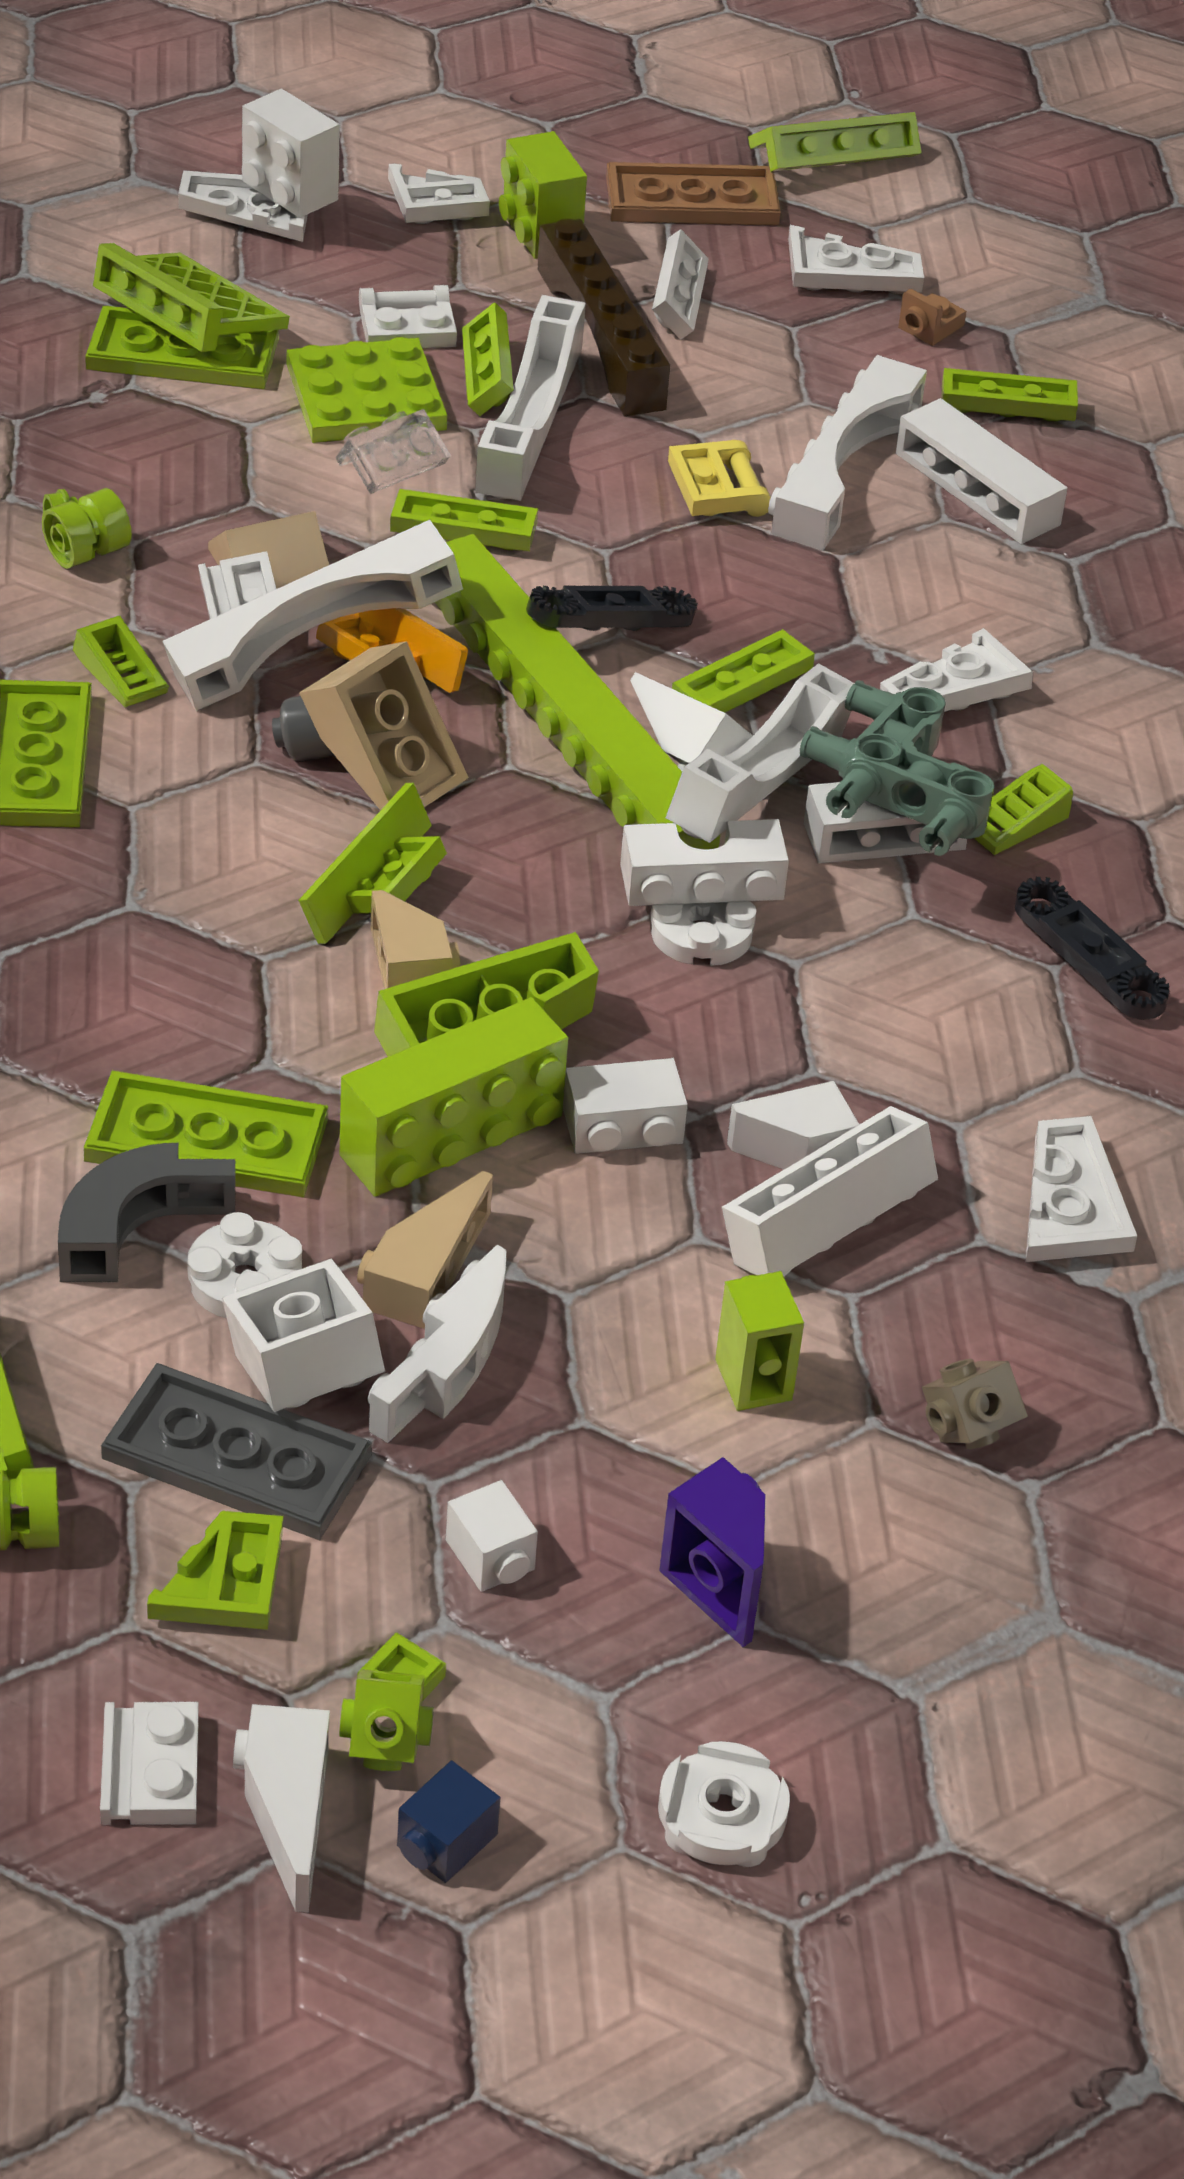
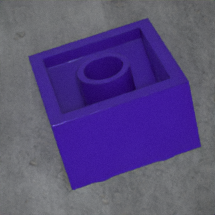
M722 1457L668 1493L659 1571L736 1642L745 1647L753 1639L764 1565L766 1494L761 1491L758 1483L750 1475L741 1473Z

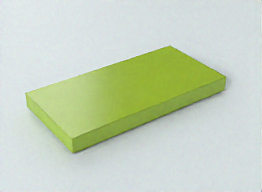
M104 305L85 356L86 370L265 389L279 341V330L219 335L216 351L201 352L130 308Z
M0 680V825L80 827L92 702L91 682Z
M112 1070L84 1145V1162L101 1164L111 1157L134 1148L179 1142V1159H235L236 1187L304 1198L327 1125L328 1105Z

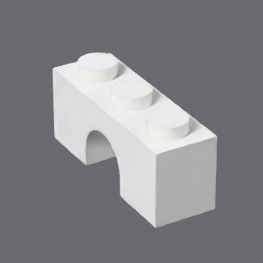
M779 819L727 821L725 844L709 850L697 849L685 844L678 835L676 823L624 825L620 865L629 906L784 900L789 859Z

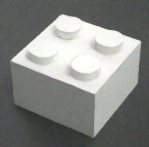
M282 88L243 105L242 181L299 218L337 201L340 124Z
M332 1258L222 1297L235 1356L274 1412L285 1408L302 1406L312 1398L339 1388L359 1385L366 1378L385 1372L373 1312Z

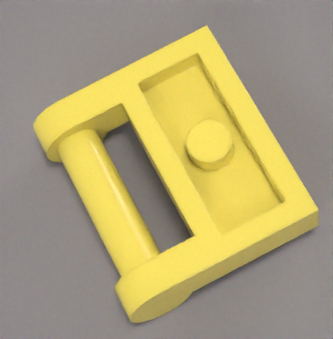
M728 440L669 446L668 463L692 516H713L718 513L747 511L749 515L759 517L768 513L771 496L768 490L759 484L750 464L751 453L745 442L741 440ZM724 464L727 468L734 471L741 488H734Z

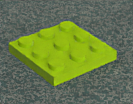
M396 337L386 341H352L341 345H307L303 348L287 349L286 365L312 443L447 430V413L419 338Z

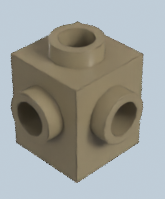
M973 1359L960 1360L941 1368L939 1371L942 1378L922 1386L927 1401V1420L931 1428L938 1434L940 1442L965 1443L966 1449L980 1448L997 1441L1000 1438L998 1430L1028 1417L1009 1361H977L974 1363Z

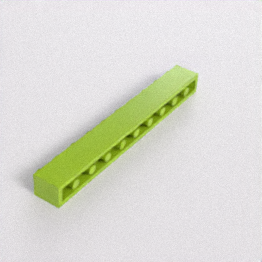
M474 534L447 541V545L454 553L463 587L462 590L434 602L443 612L448 624L454 625L466 639L470 650L474 653L477 652L485 661L493 677L498 681H502L513 694L517 705L521 709H525L536 721L541 733L553 741L562 752L567 764L575 767L587 781L591 792L604 801L613 812L620 826L673 823L665 817L682 774L678 766L557 628L541 624L528 615L526 606L529 596ZM676 824L678 835L685 844L703 850L719 847L720 835L708 843L703 839L694 838L686 834Z

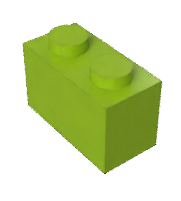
M781 1271L761 1275H748L740 1279L725 1281L715 1360L737 1411L793 1401L804 1321Z

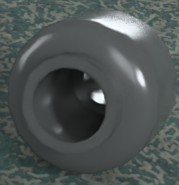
M301 696L290 697L284 700L280 709V717L272 719V731L276 746L278 748L285 747L290 757L296 762L335 756L321 740Z

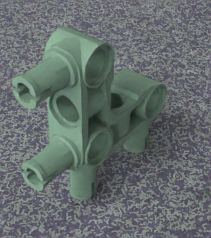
M857 680L848 691L845 709L872 718L874 721L857 739L847 740L812 726L810 731L808 730L805 733L800 745V756L808 757L838 770L839 776L843 778L826 797V805L833 814L838 815L847 806L842 811L841 817L851 818L857 812V809L865 801L911 818L926 824L919 834L920 845L925 851L930 853L940 843L934 852V855L938 856L946 854L958 838L972 839L985 833L994 792V783L989 776L982 772L971 770L955 762L949 764L931 757L939 743L946 702L940 693L925 687H914L893 694Z

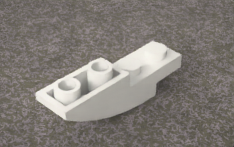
M496 1245L480 1261H472L465 1268L460 1280L445 1294L439 1293L429 1302L423 1314V1323L425 1324L424 1338L418 1340L413 1345L406 1359L391 1374L384 1373L381 1375L369 1392V1432L388 1443L424 1408L444 1419L465 1396L490 1356L499 1331L503 1312L506 1249Z

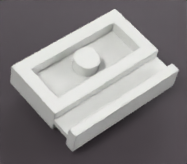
M267 551L220 560V565L206 568L205 563L198 565L210 619L276 590Z
M105 1702L100 1800L101 1825H111V1819H130V1825L196 1824L198 1702H134V1708H115V1702Z

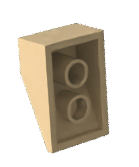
M407 641L369 648L299 692L321 740L380 810L405 783L415 784L424 807H426L469 778Z

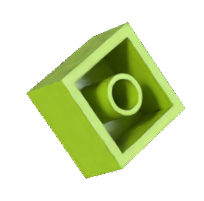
M554 131L506 139V156L501 159L504 194L499 197L500 214L503 220L508 221L512 226L518 241L524 243L534 259H537L541 224L555 223L561 219H581L584 223L587 175Z

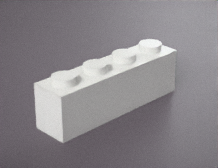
M940 398L901 416L896 454L1014 540L1023 544L1061 525L1068 487Z
M890 1106L722 1206L733 1263L754 1275L781 1271L783 1276H785L794 1267L817 1253L828 1250L838 1240L856 1229L872 1223L877 1216L900 1202L911 1199L918 1191L938 1180L928 1122Z

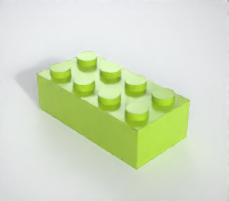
M530 997L341 1076L340 1157L371 1194L376 1197L392 1189L404 1187L413 1180L438 1169L452 1166L461 1159L491 1146L501 1145L506 1140L535 1127L549 1124L554 1119L561 1117L563 1112L568 1036L539 1004Z

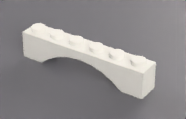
M546 295L541 296L531 320L522 362L513 387L514 391L511 392L510 398L499 418L495 421H488L478 444L476 493L492 495L498 499L521 501L583 347L585 302Z
M876 355L866 370L861 369L859 371L853 389L850 393H843L834 416L828 415L826 417L819 437L808 442L801 462L799 464L793 463L784 486L782 488H775L768 507V513L773 515L771 535L822 551L825 549L841 523L845 487L838 475L839 467L852 453L867 443L886 435L898 433L901 416L922 407L927 370Z
M428 520L162 642L175 678L194 709L198 711L240 692L251 675L272 653L291 639L317 625L342 616L368 610L391 608L421 609L462 590L463 587L454 553L431 520Z
M818 663L795 682L771 717L740 748L726 756H720L707 749L684 767L665 818L679 825L686 834L694 838L703 839L708 843L713 841L726 830L727 821H737L812 760L808 757L800 756L799 753L802 739L808 730L810 731V727L815 726L819 730L837 737L842 736L851 711L845 709V701L849 689L855 683Z

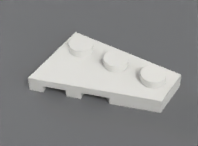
M183 170L178 193L179 209L303 242L308 214L299 218L244 183L242 175Z
M790 225L788 241L793 287H801L812 291L824 288L846 289L851 292H863L865 290L889 291L894 294H903L907 290L913 289L922 293L924 274L920 253L875 243L865 244L862 248L854 247L843 243V236L827 233L825 240L805 236V228Z
M1092 1116L1038 1121L1035 1135L1025 1262L1134 1252L1137 1234Z

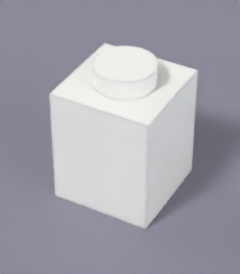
M502 1480L448 1501L446 1541L480 1592L502 1583L510 1584L516 1582L528 1572L535 1570L538 1531Z

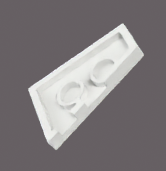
M983 628L972 634V643L962 648L955 643L942 650V659L934 663L920 661L880 683V690L896 694L897 692H903L914 687H925L935 690L945 698L944 712L948 710H962L971 704L990 699H1004L1013 693L1032 689L1033 671Z

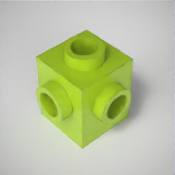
M361 1669L356 1680L355 1699L344 1698L341 1709L339 1737L351 1738L349 1757L364 1758L363 1766L369 1769L398 1771L402 1769V1762L414 1763L418 1745L430 1746L434 1707L422 1706L424 1675ZM382 1716L389 1717L395 1722L396 1726L392 1728L384 1727L377 1718Z

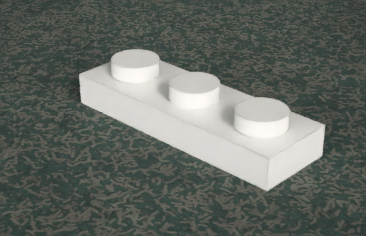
M681 229L667 240L652 307L658 322L663 327L670 328L680 340L694 331L709 258Z

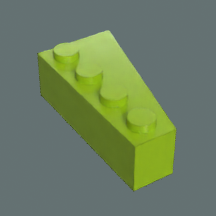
M573 932L379 990L374 1033L386 1055L391 1056L530 997L539 1004L562 1030L592 1012L599 970L577 933Z

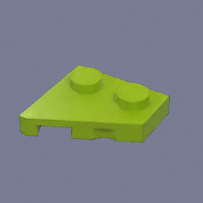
M221 1511L206 1528L203 1540L191 1546L177 1562V1573L163 1590L160 1591L155 1588L148 1596V1619L268 1630L283 1536V1516Z

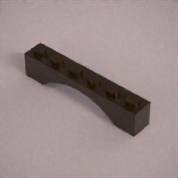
M561 219L555 223L541 224L537 270L551 293L564 292L574 301L586 303L585 319L598 347L609 392L623 416L666 410L670 364L581 219Z

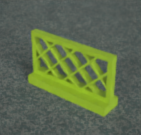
M115 243L99 244L93 287L201 352L216 351L219 335L288 329L289 315L181 252L135 256Z

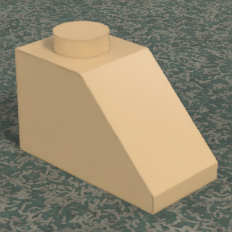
M383 890L372 891L371 933L384 989L460 967L457 942L449 943L444 921Z

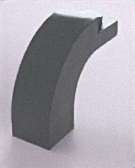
M178 1142L134 1148L97 1165L75 1185L69 1193L60 1214L58 1230L60 1282H118L119 1254L124 1240L136 1227L151 1219L168 1215H227L234 1213L236 1206L235 1159H179Z

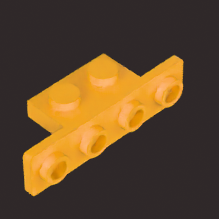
M406 609L368 610L342 616L318 625L316 639L332 648L335 655L346 660H352L372 647L407 641L423 677L448 693L456 692L460 688L468 655L467 647Z

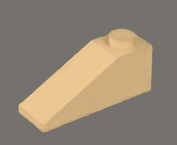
M481 1171L388 1229L376 1250L366 1251L358 1269L357 1282L363 1284V1300L373 1313L425 1329L423 1314L427 1305L434 1296L439 1293L445 1294L450 1289L491 1213L492 1173Z

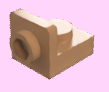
M909 289L903 293L898 328L933 346L965 325L967 311L951 303L945 297L934 293L926 297L913 289Z

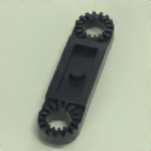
M543 585V588L536 586V588L532 589L526 606V612L537 622L555 628H583L589 631H598L601 628H624L637 631L642 627L690 626L698 603H696L695 598H691L689 593L684 595L685 591L683 590L676 593L675 587H671L670 590L668 586H663V588L658 586L653 590H647L644 586L564 585L561 590H556V587H552L550 590L548 586Z
M1036 877L1035 881L1032 878H1028L1026 882L1023 881L1020 884L1015 900L1017 915L1125 1015L1141 1020L1154 1019L1164 1013L1170 994L1169 983L1166 984L1165 977L1160 978L1158 972L1154 973L1146 965L1147 961L1080 900L1075 901L1068 894V891L1065 892L1066 888L1064 885L1059 886V882L1056 880L1052 883L1050 882L1051 878L1046 877L1045 881L1041 880V877ZM1044 899L1051 902L1050 907L1048 904H1045L1044 908H1041L1042 904L1039 903L1038 906H1035L1036 902H1031V900ZM1136 990L1148 992L1152 995L1151 1000L1149 997H1145V1001H1142V996L1136 999V994L1131 995V992Z

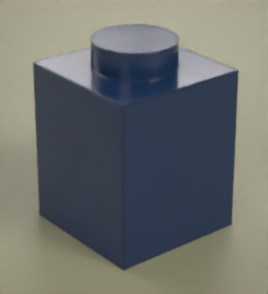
M451 1760L399 1807L397 1846L407 1861L420 1870L427 1869L444 1883H447L498 1835L501 1797Z

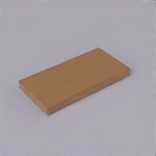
M607 163L606 181L611 222L779 225L781 212L774 171L770 172L769 166Z

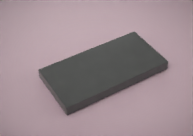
M159 1363L155 1364L101 1444V1457L106 1461L245 1513L283 1516V1527L319 1541L372 1456V1442L284 1409L274 1412L268 1403Z

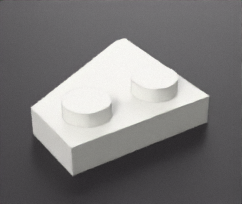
M389 164L388 179L405 223L427 224L435 220H470L474 217L489 216L490 200L480 178L450 175L442 171L430 169L426 172V178L402 174L403 165Z

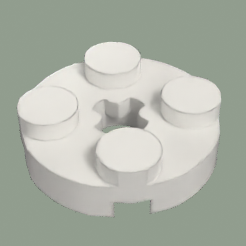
M750 901L652 905L650 918L652 924L651 935L655 945L674 960L693 965L694 957L701 959L711 958L710 966L723 965L738 959L750 948L757 910ZM696 920H705V921H708V922L693 923V921H696Z
M234 1212L224 1216L220 1225L213 1226L202 1233L194 1241L188 1252V1279L191 1283V1292L195 1300L207 1311L223 1318L227 1317L222 1297L302 1269V1245L298 1239L290 1236L275 1225L253 1220L250 1215L242 1212ZM251 1265L257 1271L246 1269L241 1274L235 1273V1267Z
M719 1741L698 1746L697 1754L687 1756L681 1762V1755L671 1762L661 1781L658 1802L659 1818L665 1828V1840L668 1846L678 1853L688 1854L698 1860L711 1864H738L743 1867H753L764 1861L767 1851L778 1843L782 1837L787 1823L790 1804L788 1786L783 1776L780 1782L778 1776L769 1769L770 1760L751 1747L733 1742ZM720 1794H727L732 1796V1805L737 1807V1809L727 1812L719 1811L708 1802H717Z

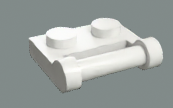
M434 285L433 290L374 292L373 288H359V308L366 342L406 337L419 338L422 348L456 347L457 330L450 305L448 285Z

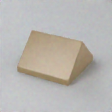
M315 511L225 530L208 542V550L218 565H220V560L267 551L276 589L329 566Z

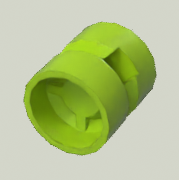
M108 488L79 498L78 503L68 501L49 508L42 515V530L49 551L54 559L66 569L94 559L95 552L103 556L130 545L132 539V528L127 511L118 495Z
M56 1467L23 1468L16 1478H9L4 1470H0V1550H7L12 1540H19L25 1549L59 1547ZM12 1504L29 1507V1510L22 1511L19 1514H12Z

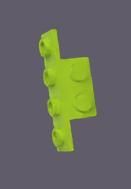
M405 783L298 900L318 944H326L353 913H371L372 891L383 890L406 902L414 890L431 876L432 870L447 854L440 836L422 837L432 824L414 783Z

